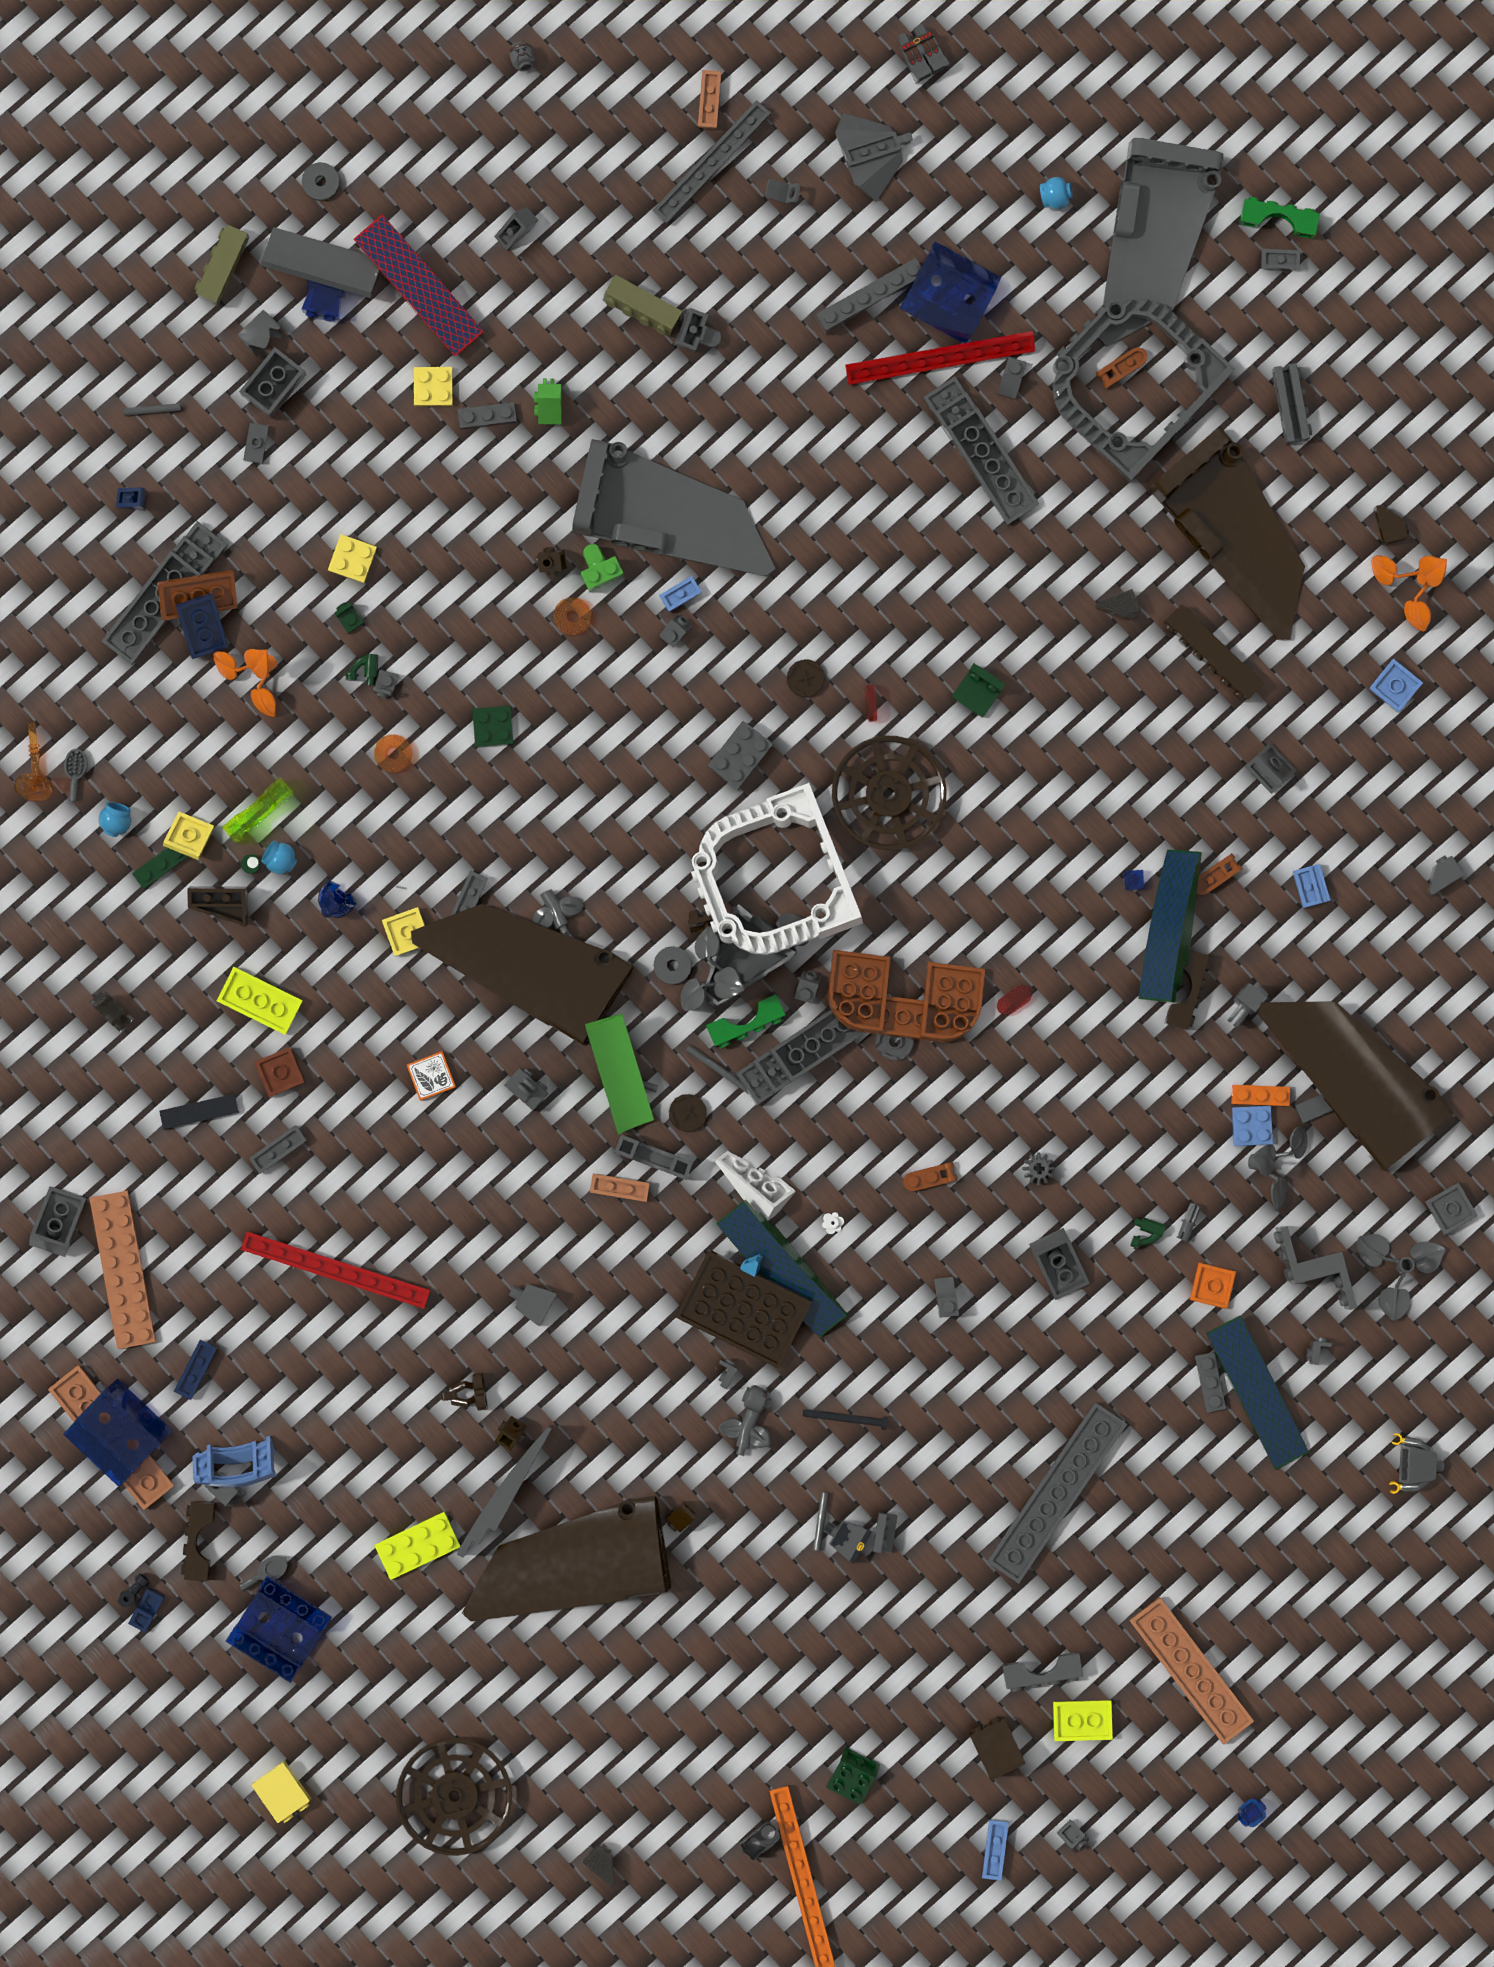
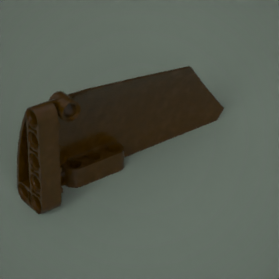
M1220 426L1163 474L1149 488V491L1174 518L1177 528L1277 640H1290L1305 565L1244 461L1242 445L1233 442ZM1229 450H1233L1236 456H1232Z
M484 904L458 912L411 931L412 944L584 1046H587L590 1042L585 1024L605 1018L634 969V965L609 950L595 947ZM608 953L610 960L607 963H602L601 956Z
M1336 1001L1261 1002L1258 1013L1260 1018L1324 1096L1323 1098L1353 1137L1357 1141L1359 1140L1369 1152V1157L1380 1171H1385L1395 1164L1454 1113L1436 1088L1431 1087ZM1427 1090H1431L1434 1094L1433 1099L1430 1101L1425 1098Z
M657 1497L628 1498L614 1506L499 1545L462 1614L470 1621L617 1602L627 1600L629 1597L668 1592L671 1589V1578ZM625 1504H630L632 1506V1513H629L625 1510Z

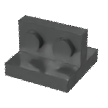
M1271 743L1245 766L1271 794L1297 771Z

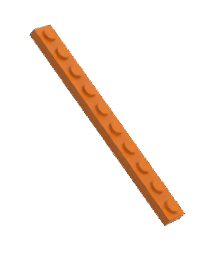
M787 1785L769 1790L815 1967H835L789 1787Z

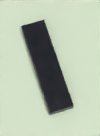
M231 1094L160 1110L159 1112L163 1130L239 1113L236 1096Z

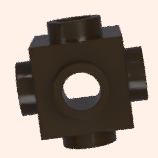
M555 547L543 548V551L538 553L536 557V565L540 573L546 572V575L558 574L557 571L566 569L565 549L555 550Z
M511 1416L507 1422L503 1420L497 1429L500 1433L495 1441L511 1451L516 1443L521 1444L526 1434L523 1432L527 1426Z

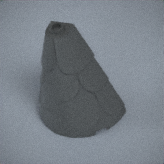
M738 904L736 909L733 910L732 914L739 918L744 930L762 933L776 929L759 915L751 914V910L741 904ZM727 929L725 934L731 933L732 929ZM721 941L715 962L723 968H734L738 972L741 983L746 991L750 985L790 961L796 955L797 950L793 947L768 955L752 954L740 949L734 943L728 944ZM714 965L711 966L706 983H715L714 976L719 972V969ZM715 986L704 988L707 997L706 1001L712 1006H720L734 998H719L715 994Z

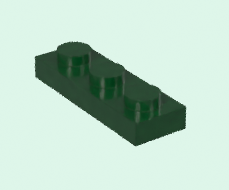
M166 848L132 874L141 887L145 889L189 856Z

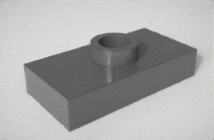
M1262 249L1261 269L1299 271L1300 250Z
M250 423L244 461L263 464L269 426Z

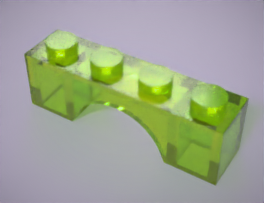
M279 777L265 789L255 802L239 814H236L222 828L237 844L295 793Z

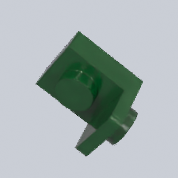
M346 602L340 604L336 608L337 611L334 612L348 634L364 624L350 602L348 604Z

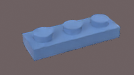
M989 1819L982 1878L1000 1881L1002 1879L1008 1821Z

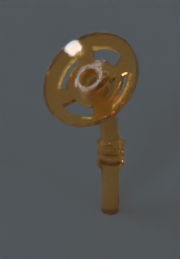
M32 722L28 723L30 743L28 745V748H30L28 752H30L29 756L31 757V773L17 777L14 789L19 796L26 800L43 801L51 796L53 787L47 778L39 775L40 753L38 752L40 749L38 747L40 746L37 744L36 724ZM20 782H22V786L25 790H23L20 787ZM38 791H42V792H43L42 794H38V795L31 794V792H38Z

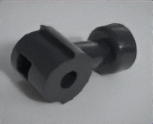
M141 1573L135 1576L136 1582L128 1590L120 1593L121 1595L118 1598L120 1606L128 1607L131 1604L133 1605L141 1587L146 1588L150 1584V1581Z

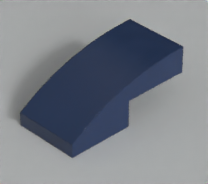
M148 1587L128 1624L145 1633L165 1595Z

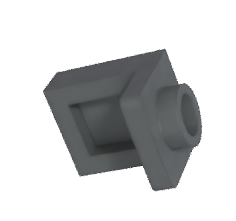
M677 615L668 623L659 636L674 648L692 626L685 617Z
M803 971L794 998L812 1004L821 976L812 971Z
M1316 1338V1341H1311L1310 1348H1307L1306 1360H1309V1364L1319 1365L1321 1346L1332 1347L1333 1343H1328L1326 1338Z

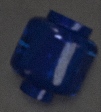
M1251 1798L1238 1808L1237 1817L1245 1827L1253 1828L1266 1818V1806L1261 1800L1257 1801Z

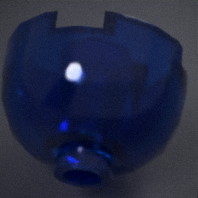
M328 881L321 888L318 894V904L322 909V914L326 917L343 918L354 910L357 902L349 891L344 893L339 889L341 885L333 881Z

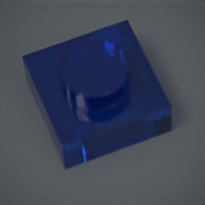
M1143 870L1123 871L1125 891L1144 889Z

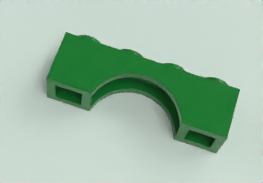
M1249 197L1243 202L1239 225L1258 228L1264 220L1271 217H1279L1291 225L1294 236L1313 240L1316 236L1320 213H1316V210L1310 208L1301 210L1297 209V206L1286 205L1285 207L1278 205L1275 201H1267L1265 203L1260 202L1258 198Z
M775 994L758 1002L757 1015L748 1024L733 1025L724 1018H721L706 1025V1028L714 1046H719L721 1049L730 1045V1040L737 1038L739 1041L748 1037L747 1033L754 1030L757 1033L766 1029L764 1025L772 1022V1025L782 1022V1017L785 1016V1013Z

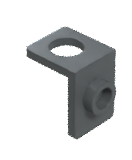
M769 179L765 197L784 204L795 203L798 201L801 184L788 185ZM795 189V194L791 198L792 191Z

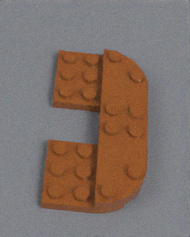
M833 950L828 1002L839 1022L852 1030L934 1042H950L966 1035L979 1018L982 1007L985 969L928 962L924 1001L887 996L890 957Z

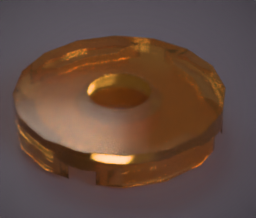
M568 597L561 600L556 605L553 613L556 627L562 633L569 636L583 633L591 622L589 606L583 600L576 597ZM571 611L578 614V618L574 622L567 619V614Z
M396 734L387 735L377 742L374 749V759L384 771L396 773L406 769L410 764L412 748L409 742L402 736ZM392 748L397 749L399 753L395 759L388 757V751Z

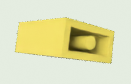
M286 1761L277 1765L251 1785L277 1823L281 1821L285 1823L294 1817L292 1815L293 1812L296 1810L303 1811L309 1806L308 1802L311 1800V1797Z

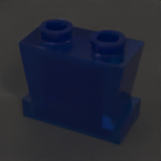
M308 280L306 286L308 294L301 308L305 316L310 318L324 317V320L328 322L340 321L341 298L345 299L347 291Z

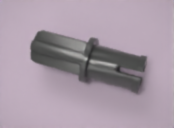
M1190 1203L1184 1220H1181L1183 1223L1176 1238L1186 1242L1189 1241L1193 1226H1196L1195 1221L1200 1211L1199 1205Z

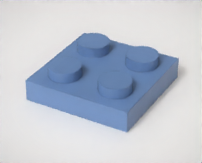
M1392 659L1369 687V690L1399 713L1423 682L1395 659Z
M1271 1106L1232 1108L1234 1146L1273 1144Z

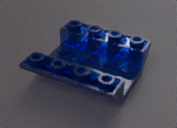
M934 241L925 262L899 309L961 343H967L986 311L1001 277ZM933 276H938L941 279L939 286L932 285L931 278ZM968 294L972 295L975 300L971 305L967 304L964 299Z
M116 1379L87 1407L63 1435L120 1488L149 1455L174 1431L119 1379ZM108 1413L110 1421L108 1423H101L99 1420L100 1414ZM131 1439H135L139 1444L135 1450H130L127 1447V1442Z
M267 1575L225 1642L291 1683L325 1631L332 1616ZM261 1612L269 1614L270 1619L268 1622L260 1621L259 1615ZM297 1632L302 1635L300 1643L292 1641L293 1633Z

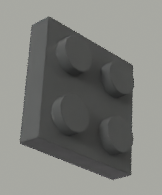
M1459 1183L1452 1185L1425 1201L1443 1235L1448 1234L1478 1216Z

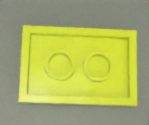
M1111 1700L1054 1701V1741L1113 1740Z

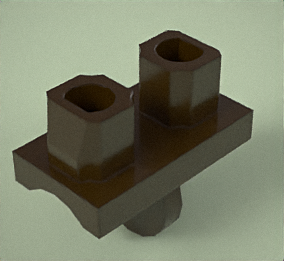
M699 910L689 912L688 924L691 933L698 931L700 935L706 927L711 926L710 922L713 921L711 915L700 917Z

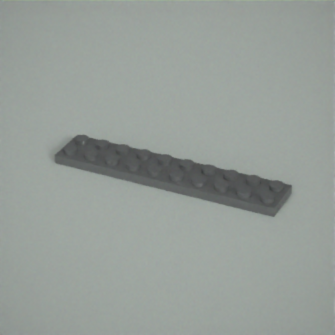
M1094 1402L988 1558L987 1562L1018 1584L1020 1583L1127 1423Z

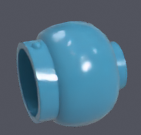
M1053 177L1048 179L1046 183L1040 184L1044 208L1062 209L1069 204V199L1073 198L1071 184L1066 183L1062 177Z
M108 802L98 818L99 825L104 830L103 832L112 837H118L119 834L126 833L131 825L130 808L120 803Z
M272 841L264 852L261 862L272 873L281 875L286 873V871L291 872L297 859L295 858V850L289 844Z

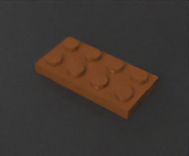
M232 570L157 582L161 619L163 621L179 618L175 605L209 593L213 594L218 612L238 608L234 572Z

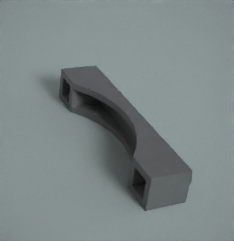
M914 258L817 313L816 319L826 335L881 300L920 282L925 278V272L918 260Z

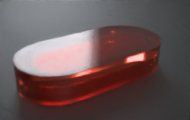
M865 684L868 722H876L875 688L873 684Z
M1024 985L1016 987L998 1000L996 1005L998 1012L1005 1016L1012 1014L1031 1000V990Z

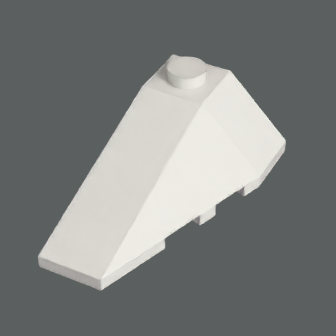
M729 1151L725 1152L715 1161L743 1200L746 1199L757 1214L761 1212L767 1221L773 1218L795 1193V1190L777 1176L773 1178L765 1174V1170L761 1168L757 1170L749 1166L748 1161Z

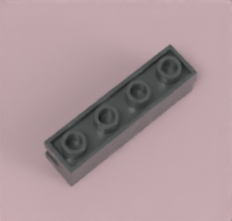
M1297 363L1289 364L1286 367H1274L1272 375L1285 445L1308 441L1310 435H1312L1311 424L1307 423L1306 418L1309 416V411L1303 401L1305 389L1300 385V379H1302L1301 369L1297 368Z

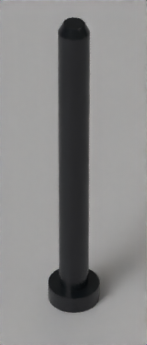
M808 1409L803 1410L804 1417L882 1427L881 1430H886L888 1417L883 1416V1419Z

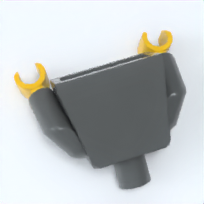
M1398 1433L1393 1434V1436L1400 1437V1442H1392V1444L1400 1445L1402 1443L1404 1446H1401L1399 1482L1402 1484L1391 1481L1389 1485L1395 1484L1398 1487L1396 1490H1390L1391 1493L1395 1494L1399 1490L1403 1492L1419 1491L1427 1486L1429 1481L1436 1479V1472H1443L1444 1462L1437 1460V1453L1431 1452L1430 1446L1421 1439L1407 1436L1402 1438Z

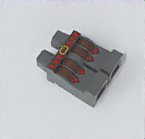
M923 24L913 29L917 36L913 40L910 39L907 32L898 36L899 51L916 84L929 78L931 74L934 75L949 66V62L943 55L931 30L928 31Z

